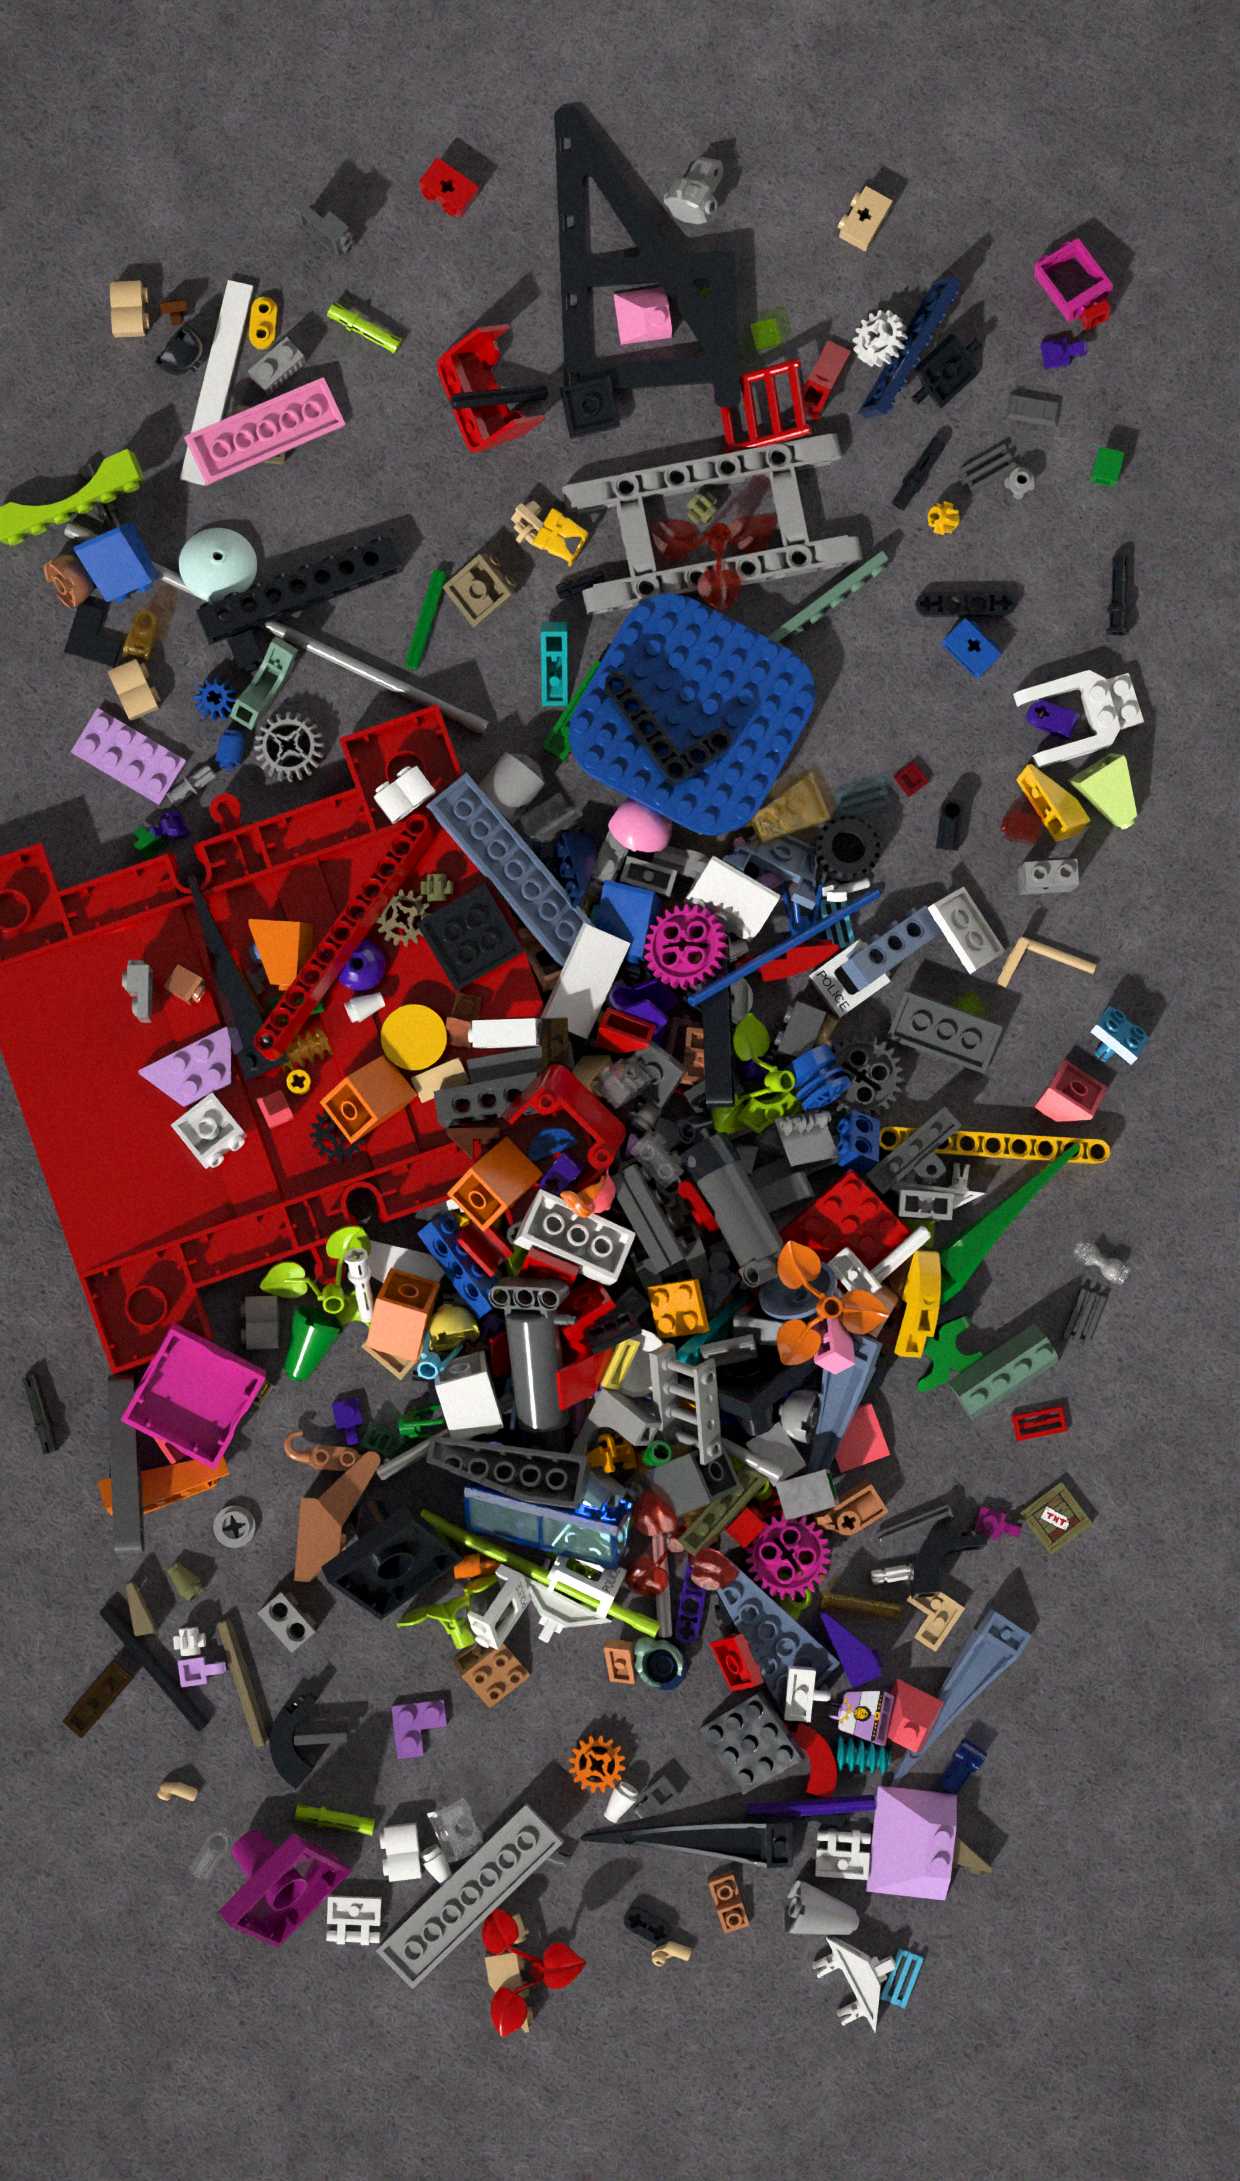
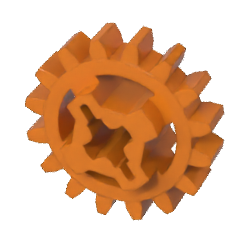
M602 1734L599 1735L598 1740H594L593 1736L589 1735V1742L587 1743L580 1739L581 1748H572L576 1757H569V1762L575 1764V1766L569 1768V1772H576L577 1774L573 1781L578 1782L581 1780V1789L583 1790L587 1785L591 1786V1793L595 1792L596 1787H600V1790L604 1793L605 1785L614 1788L613 1780L621 1781L622 1779L618 1771L625 1770V1765L619 1764L620 1761L625 1759V1755L617 1754L621 1746L613 1747L612 1738L608 1739L607 1742L603 1741ZM600 1746L606 1748L607 1750H605L604 1752L594 1751L592 1747ZM584 1754L587 1762L580 1769L579 1760L581 1755ZM591 1755L597 1761L601 1759L603 1760V1772L601 1771V1769L599 1770L597 1767H594L593 1769L591 1768ZM614 1758L615 1767L613 1772L610 1773L607 1769L608 1763ZM591 1775L599 1776L601 1781H593L588 1779V1777Z

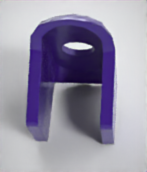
M657 978L634 987L625 984L614 986L609 995L612 1009L657 1025L651 1040L658 1045L663 1043L667 1030L666 1023L668 1021V1016L665 1013L673 1006L678 997Z

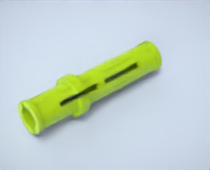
M333 302L327 317L346 326L348 331L352 332L353 330L386 348L393 354L396 353V350H398L402 343L401 338L361 317V313L357 311L352 312L337 302Z
M297 1804L295 1821L317 1824V1827L323 1828V1826L334 1827L372 1836L375 1824L374 1818L326 1810L327 1807L323 1806L321 1808H314Z

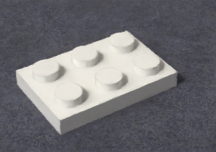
M964 886L928 907L934 920L941 928L969 974L1006 952Z

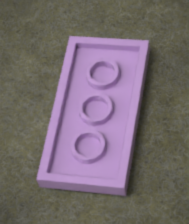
M99 708L96 709L71 750L72 754L160 806L187 763L185 759Z

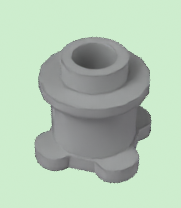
M1016 468L1010 473L1009 478L1005 479L1004 485L1006 488H1010L1015 499H1022L1024 493L1034 489V476L1027 468ZM1017 479H1023L1025 483L1020 484Z

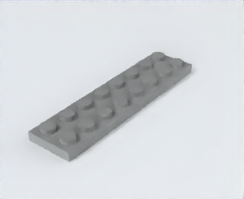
M526 1803L376 1949V1952L413 1989L564 1841Z

